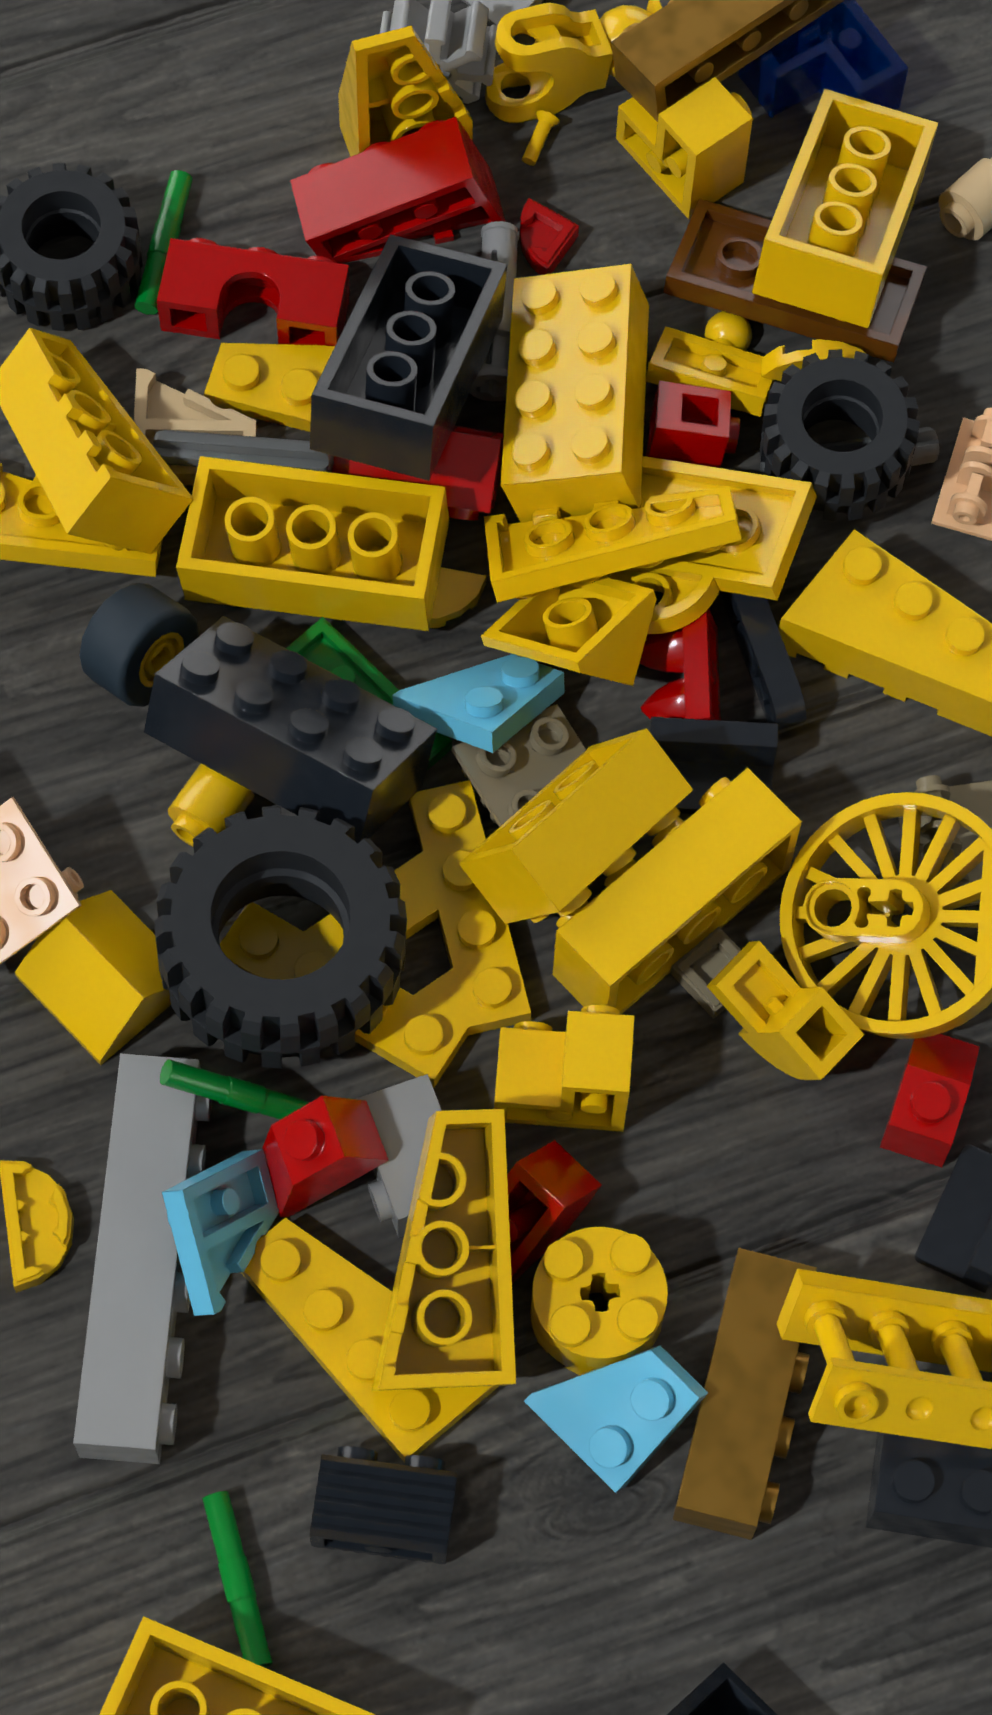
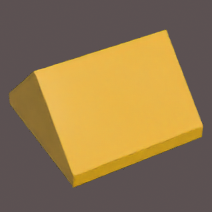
M603 576L592 583H572L545 590L533 598L518 600L481 635L484 646L582 674L633 686L657 599L654 589Z
M112 890L80 900L79 902L82 906L36 939L15 971V975L21 983L100 1065L105 1063L171 1005L169 990L163 988L159 971L155 934Z

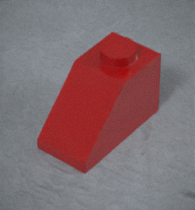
M943 1034L915 1038L913 1040L880 1148L941 1168L943 1167L953 1144L971 1086L980 1046Z
M323 1095L272 1124L262 1148L279 1215L286 1218L389 1161L367 1101Z
M555 1140L516 1162L507 1174L512 1284L545 1253L549 1245L557 1241L570 1228L602 1186Z

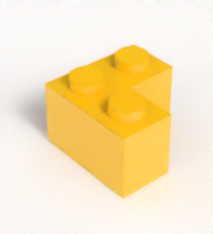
M714 77L659 113L658 122L633 97L618 106L616 139L681 212L690 219L699 199L714 203L744 183L753 118L745 100L735 92L730 93Z
M589 1005L583 1007L581 1012L568 1011L566 1032L553 1031L550 1025L535 1021L519 1022L514 1025V1028L500 1027L494 1109H504L505 1123L623 1132L630 1092L634 1016L620 1015V1011L611 1006Z

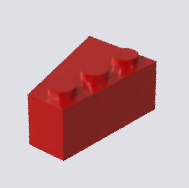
M456 116L447 120L431 121L414 133L390 142L374 143L368 146L362 153L336 163L320 164L312 168L308 174L290 180L305 241L317 256L328 257L341 264L380 256L390 234L407 239L433 235L436 245L454 241L453 230L495 221L506 222L492 170Z

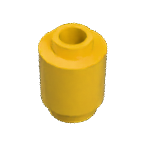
M200 763L168 808V814L174 822L171 825V829L182 841L193 847V838L206 828H213L217 834L225 830V818L242 811L244 812L253 800L254 793Z

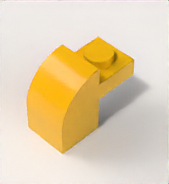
M760 941L749 942L707 985V988L743 1027L738 1033L743 1040L773 1066L800 1080H822L864 1036L863 1032L823 987L801 988Z

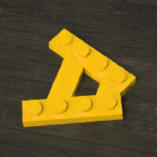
M470 780L418 791L409 799V806L421 853L394 870L400 882V899L405 901L406 939L438 918L451 969L414 995L400 988L393 1005H383V1019L370 1034L363 1033L360 1029L355 1031V1042L415 1077L428 1074L434 1088L468 1035L512 1026L519 1022L531 1021V1010L509 926L502 921L459 865L465 857L486 840ZM252 902L244 907L221 941L220 947L226 957L244 971L267 979L284 980L310 974L324 966L343 945L344 935L342 927L331 914L307 930L302 931Z

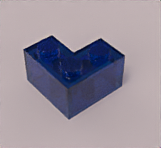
M844 0L741 68L738 75L768 115L773 117L817 92L823 94L824 89L896 110L901 106L908 67L856 0Z

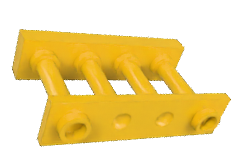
M796 1270L776 1324L782 1340L820 1345L827 1366L808 1412L811 1422L992 1449V1382L983 1381L979 1370L992 1372V1300L810 1270ZM852 1351L884 1355L888 1366L855 1361ZM916 1361L947 1365L951 1376L920 1371Z

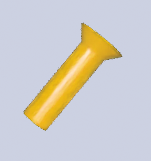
M544 110L536 111L538 123L522 157V161L531 166L536 164L551 127L560 123L558 117Z

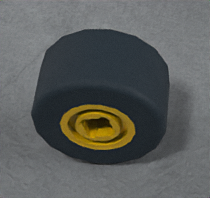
M133 583L120 588L102 603L92 616L85 630L79 654L82 670L92 681L127 705L145 707L150 702L155 673L199 637L197 619L187 608L150 584Z

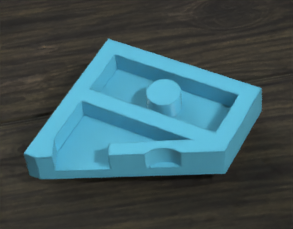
M510 654L399 690L392 695L393 705L410 712L414 717L437 728V733L494 753L565 693L564 672L537 663L533 659Z
M263 1149L242 1151L162 1192L168 1222L173 1233L194 1316L213 1315L222 1310L226 1301L220 1294V1291L231 1273L245 1271L255 1254L258 1239L262 1235H266L279 1213Z
M659 1345L621 1361L585 1372L569 1380L541 1388L531 1393L524 1402L617 1493L630 1483L706 1397L708 1392Z

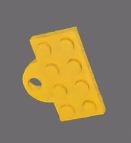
M643 456L640 508H644L645 503L651 496L730 487L742 540L726 544L721 549L713 552L702 553L697 551L666 559L654 567H635L607 574L604 577L664 593L661 601L654 608L647 634L668 633L689 625L708 610L719 591L778 600L817 498L812 482Z

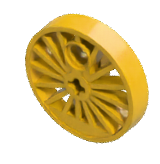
M912 792L889 793L862 800L840 811L821 825L808 839L794 860L785 881L780 904L781 941L789 967L802 988L823 987L833 997L872 961L849 1009L840 1007L861 1031L887 1038L915 1039L934 1036L966 1023L987 1008L992 1002V829L974 813L955 802L934 795ZM903 816L898 875L881 821ZM921 816L941 818L942 821L918 868ZM962 826L976 834L978 838L938 874L960 827ZM864 828L867 829L883 879H878L845 842ZM836 851L861 879L835 878L820 871L830 855ZM983 861L981 879L952 889ZM980 900L979 911L953 910ZM839 901H851L852 909L847 920L839 926L829 927L827 916L832 906ZM905 904H908L913 909L912 915L902 916L900 926H897L891 921L892 915L902 914ZM804 923H808L823 938L805 945ZM945 927L978 928L977 942ZM934 938L976 957L974 985L933 940ZM858 946L820 982L818 981L810 963ZM924 950L966 995L946 1009H943ZM910 963H912L929 1016L906 1020ZM892 967L888 1021L868 1018L867 1015Z

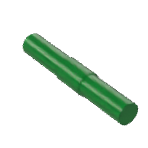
M174 170L170 173L158 220L154 226L147 252V261L134 305L135 309L143 314L154 315L158 312L157 297L170 239H179L180 227L193 182V177L185 171Z
M170 1059L164 1063L160 1072L161 1085L215 1100L223 1105L254 1114L259 1113L279 1120L310 1103V1101L270 1090L255 1083L220 1075Z
M228 1491L215 1492L203 1497L202 1500L242 1657L266 1668L271 1666L273 1662Z

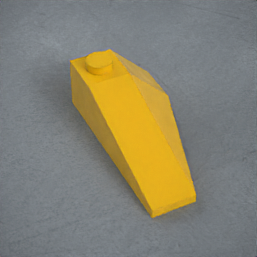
M412 26L351 42L338 93L340 129L350 157L362 153L368 146L374 143L390 142L418 131L426 123L436 120H447L455 116L473 141V121L470 113Z

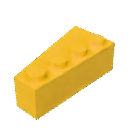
M29 328L0 367V407L61 524L69 535L102 542L118 551L127 548L151 554L194 498L73 342L69 339Z
M854 529L782 616L779 632L788 655L796 658L798 653L825 664L824 670L846 679L850 674L883 687L884 694L903 702L910 698L937 709V715L992 737V623Z
M504 1109L436 1111L428 1118L372 1391L516 1384Z

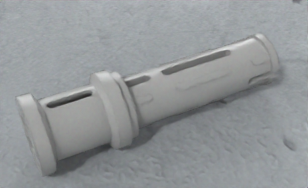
M495 221L484 225L481 229V258L507 264L503 319L469 393L481 400L506 401L513 282L517 274L519 231L511 223Z

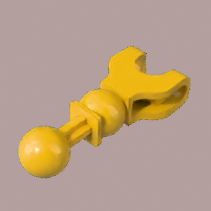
M649 0L646 10L633 5L617 6L605 12L600 19L596 9L573 12L565 6L556 3H543L514 10L504 15L498 23L495 36V47L504 63L494 67L492 85L486 87L485 93L486 104L490 111L504 122L519 123L537 119L536 111L544 110L555 115L570 106L580 96L594 90L606 88L608 75L615 77L611 41L619 37L628 26L640 23L662 8L660 1ZM517 34H526L533 37L535 42L532 45H523L516 42L512 37ZM530 85V92L526 97L520 99L506 97L501 92L508 87Z

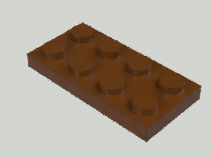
M703 199L698 200L667 273L663 293L806 337L844 342L860 348L870 356L894 363L923 284L927 266L894 257L869 328L839 321L832 317L753 294L752 290L764 239L772 220Z

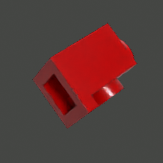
M659 381L648 420L646 457L720 468L724 454L735 453L739 437L740 418L730 416L731 391Z

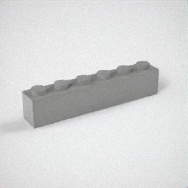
M120 1053L73 1441L79 1458L160 1464L162 1444L173 1445L175 1441L177 1404L167 1403L169 1379H181L185 1340L184 1338L174 1337L177 1312L188 1313L190 1298L183 1272H181L182 1268L173 1233L168 1222L162 1192L205 1170L206 1145L196 1144L198 1121H210L212 1100L161 1085L160 1072L168 1059L201 1069L198 1059Z

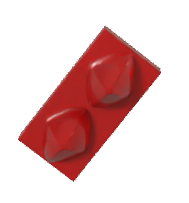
M709 608L697 620L681 629L662 634H647L640 664L663 672L684 673V678L671 681L657 689L641 705V712L649 719L651 717L721 721L718 627Z

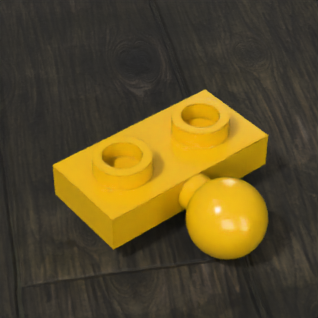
M724 311L718 312L708 321L705 328V338L665 326L649 362L646 382L658 385L659 381L731 391V409L761 417L768 400L769 391L775 380L761 377V358L764 356L746 351L752 341V328L747 318Z

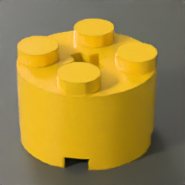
M589 1227L569 1233L553 1242L545 1251L533 1281L531 1322L538 1343L547 1353L565 1365V1368L578 1375L651 1349L661 1332L667 1306L668 1290L663 1268L655 1254L651 1251L649 1244L642 1237L619 1229ZM590 1294H603L604 1300L609 1301L607 1311H595L593 1301L589 1300Z

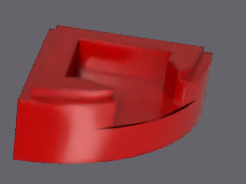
M528 198L521 213L519 236L522 252L530 266L540 275L552 274L578 238L579 225Z

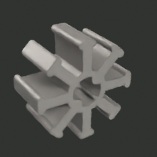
M395 0L393 13L391 14L390 11L383 12L380 34L412 26L457 95L462 98V102L469 104L478 100L481 83L486 86L492 85L497 53L495 36L498 25L487 26L489 8L479 1H473L471 6L453 13L450 11L452 0H431L429 9L416 0Z

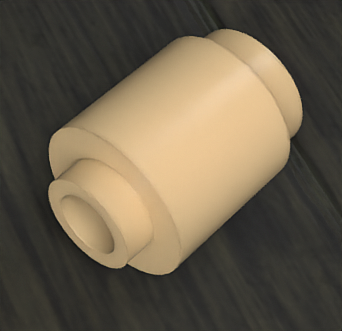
M992 157L990 159H980L939 196L940 219L945 228L956 237L979 240L992 229Z

